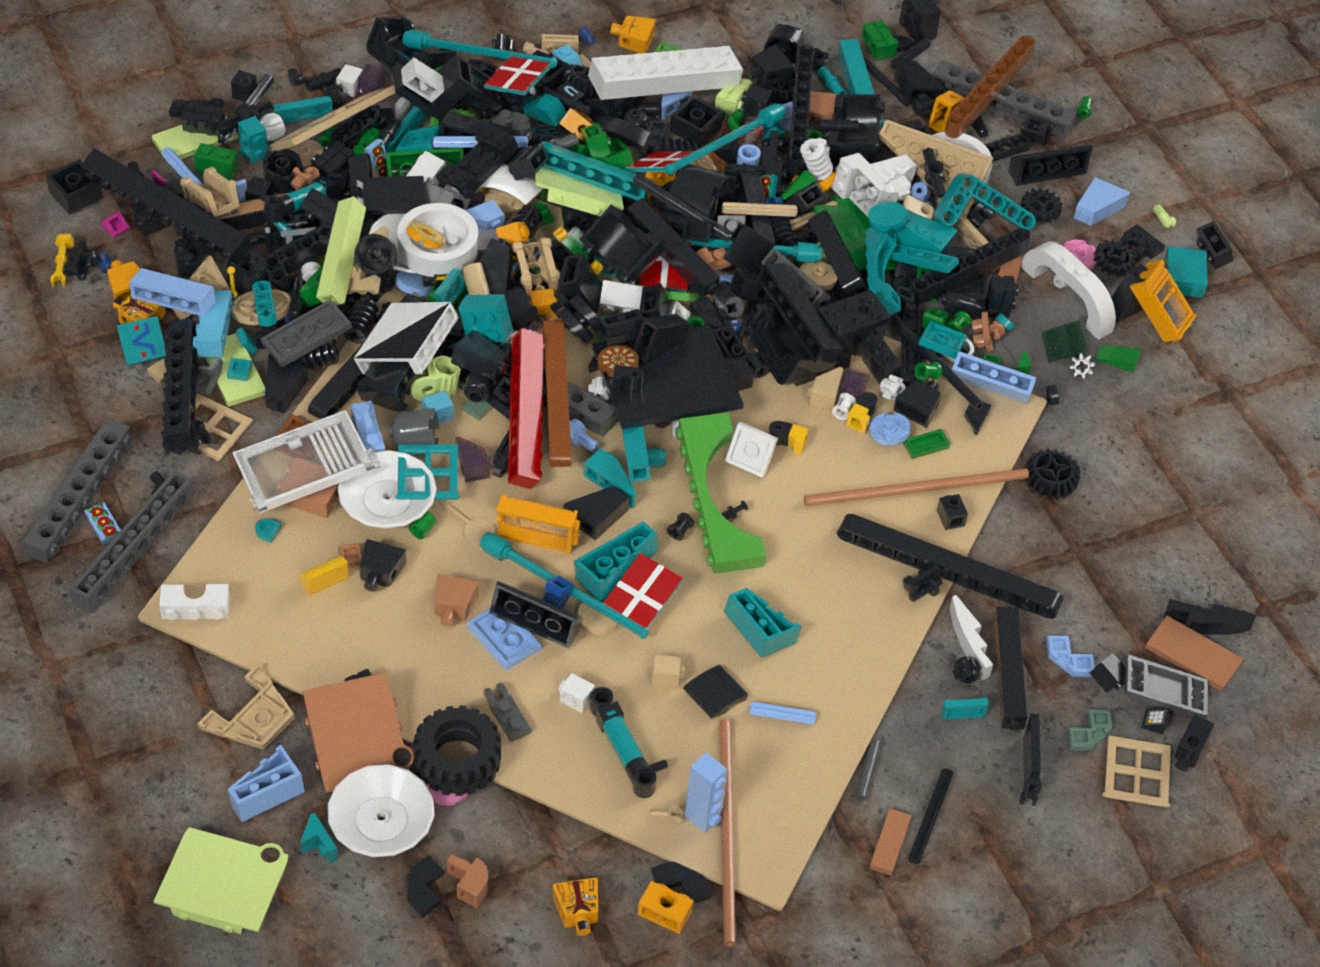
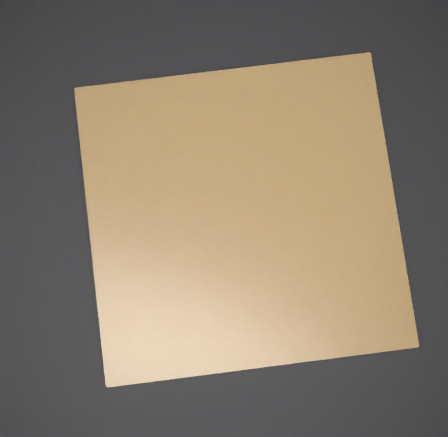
M487 187L483 192L477 189L469 197L471 200L467 210L483 204L490 188ZM535 198L529 203V207L543 202V205H547L554 217V223L539 227L538 230L543 231L546 237L557 241L552 233L559 227H563L561 208ZM517 270L514 271L511 280H514V276ZM719 270L715 271L718 275H719V274L729 275V274L724 273V272L719 271ZM601 272L597 275L602 284L603 280L621 283L619 280ZM437 280L435 288H438L443 280ZM395 284L393 290L386 291L376 303L379 310L376 313L377 316L381 312L383 304L387 302L399 303L408 293L401 291ZM690 286V290H689V292H687V293L698 294V293ZM413 292L412 295L428 301V296H418V293ZM708 294L707 296L713 303L714 294ZM669 299V304L678 301L690 312L689 317L695 316L690 308L691 301ZM742 299L744 311L737 319L740 321V326L752 302L750 300ZM598 308L597 315L599 317L612 316L620 312L607 313L603 309ZM459 309L455 310V312L459 315V318H461ZM555 317L537 319L525 329L537 333V331L543 328V320H553ZM722 317L726 325H728L730 320L724 319ZM375 322L373 323L372 328L369 331V335L376 326ZM589 325L587 328L593 334L594 339L585 345L578 336L575 337L566 327L564 332L567 382L588 392L592 379L602 376L600 370L591 373L588 371V366L594 355L592 343L599 342L597 339L598 332ZM745 334L743 345L748 353L758 352L755 345L753 349L748 348L750 336ZM884 336V341L901 363V342ZM447 339L442 342V345L447 343ZM347 341L339 352L338 364L333 365L331 363L292 414L308 424L311 421L320 420L308 413L310 402L361 344ZM497 342L494 344L500 346L501 342ZM851 355L850 367L844 369L835 405H837L841 393H848L854 396L856 401L865 392L874 393L878 398L876 412L870 416L869 426L865 433L847 426V420L837 419L831 410L809 406L808 388L809 385H814L815 380L796 386L794 383L780 385L776 382L770 370L761 378H753L751 388L739 391L744 403L743 409L728 411L733 427L732 438L710 461L706 470V483L710 497L720 513L727 511L728 506L735 508L741 505V501L744 500L746 502L748 510L745 511L743 509L737 512V518H730L728 521L746 533L761 537L766 559L764 567L713 574L712 566L707 564L706 555L708 550L707 547H703L702 535L704 534L703 530L698 527L697 518L699 514L698 511H694V494L689 491L688 482L690 478L684 471V463L686 462L685 458H682L680 455L681 443L672 435V421H669L668 426L665 428H658L654 424L643 426L647 450L658 447L665 449L666 466H661V468L650 467L651 480L631 483L637 493L636 506L634 508L628 506V511L597 540L592 539L579 530L578 545H573L571 554L509 539L506 540L512 543L513 551L552 574L561 576L574 584V587L592 597L594 595L576 580L574 560L644 521L657 532L658 552L650 559L684 578V581L648 628L649 634L645 639H640V636L620 624L614 632L600 636L593 635L589 631L586 632L580 627L578 635L568 649L532 633L541 643L542 649L505 671L469 630L467 621L490 609L495 586L498 581L505 582L543 599L547 591L545 589L547 581L509 559L499 561L484 552L480 545L468 542L464 536V527L467 523L441 504L439 500H434L433 505L427 510L436 518L437 524L424 539H418L409 531L410 524L388 529L366 526L350 517L340 504L339 498L327 518L285 504L259 513L244 478L162 583V585L184 584L185 596L191 599L203 596L206 591V584H228L230 593L229 619H161L159 607L161 586L140 612L138 618L142 623L248 671L259 663L272 682L303 695V690L344 682L345 678L354 674L357 675L358 672L369 669L372 675L387 674L392 697L396 698L397 702L395 709L398 722L402 723V739L413 745L414 735L419 724L423 723V719L428 715L433 716L434 711L438 709L446 710L448 706L459 708V705L466 706V709L470 710L475 708L479 710V714L485 713L490 717V721L495 722L497 731L501 735L500 768L493 782L669 862L674 861L694 870L722 886L721 821L715 828L711 827L705 833L686 818L685 813L677 815L683 819V822L676 824L670 817L651 816L650 812L651 810H669L672 806H678L685 812L690 767L706 752L720 763V720L729 719L731 721L734 889L744 896L781 911L784 909L953 582L942 579L943 584L939 586L940 591L938 595L933 597L926 594L915 602L909 600V592L904 589L903 579L909 575L914 578L917 577L919 570L841 540L837 536V531L845 515L854 514L967 557L1006 481L805 506L804 496L1010 471L1017 462L1047 401L1042 397L1031 394L1027 404L965 383L982 402L991 405L978 435H975L972 426L964 417L969 402L941 375L938 380H933L939 385L938 391H940L941 397L929 426L925 428L908 419L911 428L908 438L942 429L950 443L949 449L912 459L903 442L888 446L879 444L870 437L869 427L871 420L882 413L888 412V415H894L895 401L882 397L883 392L880 391L879 383L862 361L863 355ZM922 355V363L930 364ZM940 358L952 370L954 363ZM928 378L922 381V383L927 384L932 379ZM458 380L455 395L450 398L454 404V418L438 424L439 429H435V438H439V444H458V495H460V498L443 500L470 521L482 518L492 522L496 533L500 524L497 523L498 513H496L502 494L507 495V498L511 499L516 498V500L521 499L563 509V505L566 502L603 490V488L584 477V463L600 448L617 458L630 481L623 433L618 418L617 422L604 437L586 428V434L599 442L595 452L589 451L580 444L577 446L573 444L571 446V467H550L548 424L545 421L547 418V407L542 406V478L531 489L509 484L507 468L501 478L493 475V468L495 466L493 464L494 454L509 430V420L493 407L480 420L463 411V405L469 399L465 397L463 390L459 388L460 380ZM411 381V383H410L409 386H408L409 389H410V391H411V386H412V384L414 383L413 381ZM357 390L337 413L346 410L352 421L351 405L366 401L361 400ZM412 393L405 395L404 403L408 404L406 410L422 408V401L416 400ZM611 399L605 401L612 404ZM373 404L384 446L386 445L398 452L394 438L389 436V425H393V419L398 412ZM774 421H783L809 428L808 440L802 455L793 453L794 448L776 445L764 477L757 476L725 461L737 425L740 422L769 434V425ZM337 426L354 461L358 458L342 426ZM331 428L348 464L350 465L351 462L334 428ZM328 434L327 436H328V438H329V440H330V442H331V444H332V446H333V448H334V450H335V452H336V454H337V456H338V458H339V460H340V462H341V464H342L344 470H346L347 468H346V466H345V464H344V462H343V460H342V458H341V456H340V454H339V452H338V450H337V448H336V446H335V444H334V442H333V440H332L330 434ZM324 439L323 443H324V445H325V447H326V449H327V451H328V453H329V455H330V457H331V459H332V461H333V463H334V465H335L337 471H338V472H341L340 469H339V467H338V465H337V463H336V461H335V459H334V457H333V455H332V453H331V451H330V449H329V447H328V445H327V443H326V441H325V439ZM320 445L319 449L326 461V464L328 468L332 470L330 463ZM463 446L467 448L466 452L462 451L464 450ZM275 450L260 455L251 467L265 500L279 495L277 493L279 483L285 480L288 468L293 466L296 461ZM315 451L308 462L324 467ZM409 454L425 464V454ZM431 454V468H450V454ZM450 476L434 477L436 491H449ZM959 494L968 512L966 524L964 527L945 530L937 513L939 498L946 495ZM684 512L690 515L695 524L685 532V537L678 541L668 534L667 527L670 524H674L678 514ZM268 518L281 523V528L272 543L262 540L256 535L255 526L261 519ZM521 519L522 522L531 523L529 520ZM537 522V525L567 532V529ZM369 539L406 549V565L392 585L389 587L378 585L374 592L364 588L365 581L360 579V565L348 567L349 578L312 595L308 594L299 580L300 573L339 556L338 547L360 543L363 555L365 542ZM438 574L479 581V595L466 620L454 619L452 626L441 624V616L435 614ZM745 588L751 590L768 602V606L777 613L781 611L785 614L784 618L794 625L797 622L802 626L797 642L761 658L724 613L729 595ZM570 595L564 609L577 614L582 602ZM654 654L681 657L680 666H685L684 679H679L678 688L652 685ZM721 665L748 693L745 701L730 706L727 713L711 719L686 693L683 687L701 673ZM571 673L594 684L595 689L597 687H606L613 692V703L616 701L619 703L624 713L623 719L648 765L664 759L668 762V768L656 772V789L651 797L640 798L634 793L633 784L606 733L601 732L596 722V716L591 713L590 704L581 713L559 701V685L562 680H567ZM500 682L506 687L508 695H511L531 728L530 734L510 742L491 711L490 704L484 695V689L490 688L496 701L502 699L496 686ZM751 702H759L815 711V723L806 724L751 715L749 712ZM451 741L442 745L437 752L446 759L460 761L472 757L478 752V749L465 741Z

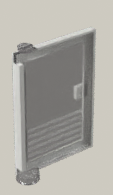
M346 410L233 452L236 463L252 495V498L249 499L253 511L258 510L259 513L381 467L375 449L370 448L366 451Z

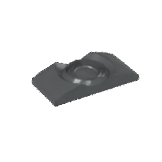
M1129 654L1126 656L1125 694L1143 706L1168 708L1172 713L1180 717L1192 718L1194 714L1202 718L1208 716V679Z

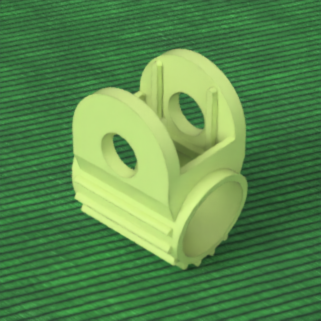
M432 357L426 367L427 371L414 376L411 393L416 400L422 401V398L444 390L449 398L455 395L461 368L451 363L452 357Z

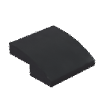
M744 224L722 258L736 267L742 266L757 272L762 265V260L773 249L775 243Z
M721 665L701 673L683 687L686 693L711 719L727 713L730 706L745 701L748 693Z

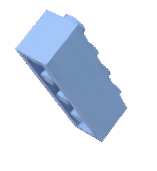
M143 268L129 282L133 299L203 317L216 303L213 286Z
M960 351L952 368V371L965 383L1027 404L1036 381L1034 376Z
M707 752L690 767L685 817L705 833L711 827L715 828L722 819L721 812L724 806L723 798L725 796L724 791L728 770Z

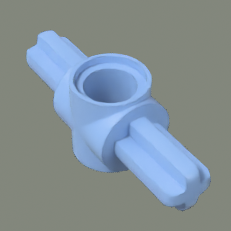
M578 419L570 420L571 446L573 444L575 446L580 444L589 451L595 452L599 442L586 434V428Z

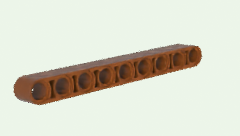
M1021 36L948 115L945 127L946 136L959 138L1025 66L1033 54L1035 39L1033 37Z
M543 320L550 467H571L572 454L564 321Z

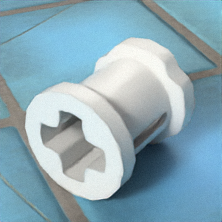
M848 393L840 394L837 405L832 408L834 417L840 420H847L850 409L856 403L854 396Z

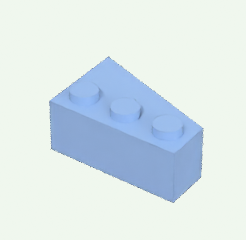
M282 745L276 748V752L270 758H264L260 762V766L252 773L250 771L228 788L231 806L241 822L305 792L302 775Z

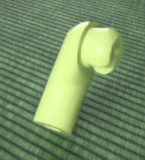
M1158 204L1153 207V212L1165 228L1176 225V219L1169 217L1161 205Z

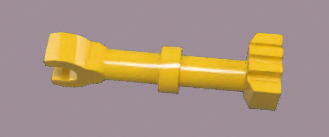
M59 234L56 236L55 244L59 249L58 255L55 256L56 271L50 277L52 287H55L56 281H61L62 287H65L67 284L64 275V265L67 263L66 250L74 247V237L71 234Z

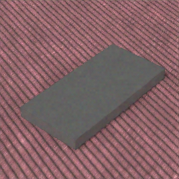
M330 299L261 338V342L278 364L284 367L353 327L347 317Z

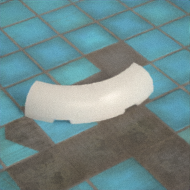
M504 164L480 186L508 192L521 200L525 205L533 201L544 189L535 185V178L533 176L516 181L513 175L510 174L508 165ZM450 185L445 187L447 190L460 194L456 188Z

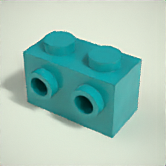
M253 116L238 122L240 151L242 156L247 158L251 164L262 161L268 154L266 129L257 117Z

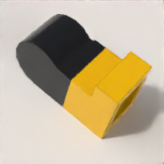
M865 392L859 397L848 413L847 426L862 433L867 431L870 416L876 412L878 398L874 393Z
M783 421L772 422L769 425V434L778 438L776 445L794 448L793 453L802 455L808 440L809 428Z

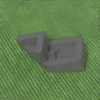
M221 358L215 359V363L208 367L204 365L199 367L201 373L197 376V394L202 396H209L222 370L223 361Z

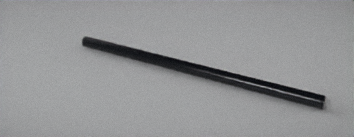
M866 284L859 291L861 293L868 291L869 286ZM896 313L890 315L892 325L930 363L938 362L942 367V376L976 410H980L984 403L931 349L918 345L920 338Z

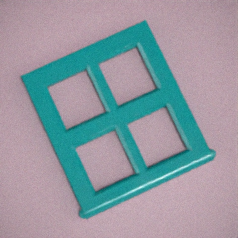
M458 444L398 445V452L425 454V465L433 473L434 477L450 476L449 491H436L434 500L460 498V495H458ZM431 454H450V468H431ZM398 457V489L395 498L397 500L427 499L431 494L427 473L422 468H406L405 457ZM425 475V491H406V477H422Z

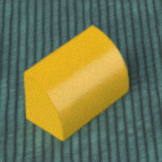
M339 555L300 573L299 580L309 595L315 594L349 578L348 562L343 556Z

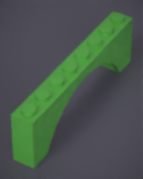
M729 412L679 419V425L675 428L676 438L681 441L680 455L682 458H685L686 462L684 463V471L690 478L688 482L689 491L694 494V511H698L699 514L697 518L698 527L703 530L704 534L702 535L703 547H707L708 550L706 555L707 564L712 566L713 574L764 567L766 559L762 538L742 531L723 517L714 505L707 488L706 470L714 455L724 445L729 443L732 438L733 427Z

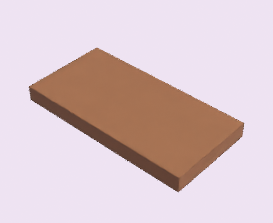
M1169 616L1165 617L1145 646L1149 651L1184 671L1208 679V684L1221 692L1243 661L1242 657Z

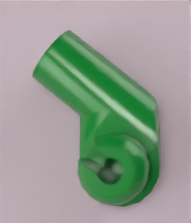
M736 109L727 120L732 131L740 128L739 124L744 116V112L741 109Z

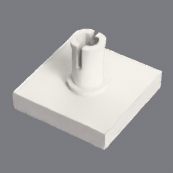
M740 422L737 425L725 461L757 476L764 477L778 438Z

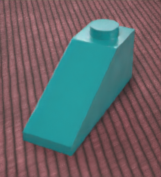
M548 94L538 95L521 107L524 110V114L528 117L555 127L567 113L560 100Z
M600 448L584 463V477L603 489L614 486L619 491H623L629 497V506L634 508L637 495L635 489L617 458Z

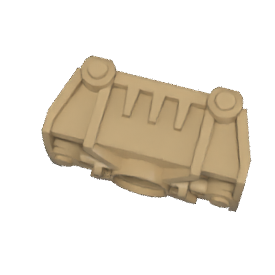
M213 167L204 170V184L198 185L190 177L180 180L184 197L189 198L191 203H196L204 208L213 217L226 214L239 207L236 182L232 179L227 180L218 174Z
M549 237L540 238L538 242L522 244L520 241L512 244V251L516 253V260L521 271L520 282L528 296L529 292L532 291V282L533 285H536L535 291L545 290L540 285L542 280L547 282L549 289H553L554 294H556L558 279H560L561 275L560 271L556 270L550 249L552 241ZM535 247L539 248L541 255L538 261L533 256ZM537 267L540 272L538 274H531L529 269Z

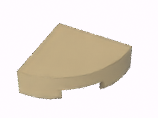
M164 358L147 368L148 374L160 385L165 382L164 373H166Z

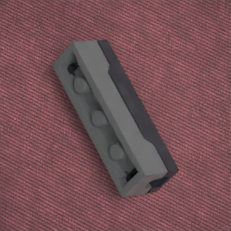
M774 247L762 260L761 263L763 265L765 263H772L775 258H778L775 263H784L816 311H818V308L829 305L834 301L827 292Z

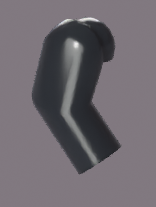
M157 471L150 475V480L155 484V489L151 492L152 495L165 481Z

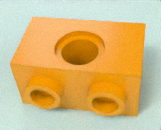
M651 881L638 903L637 915L680 934L692 913L694 900L690 899L686 894L670 890L664 884H657ZM663 904H668V905H670L671 907H664V906H662V905H663Z

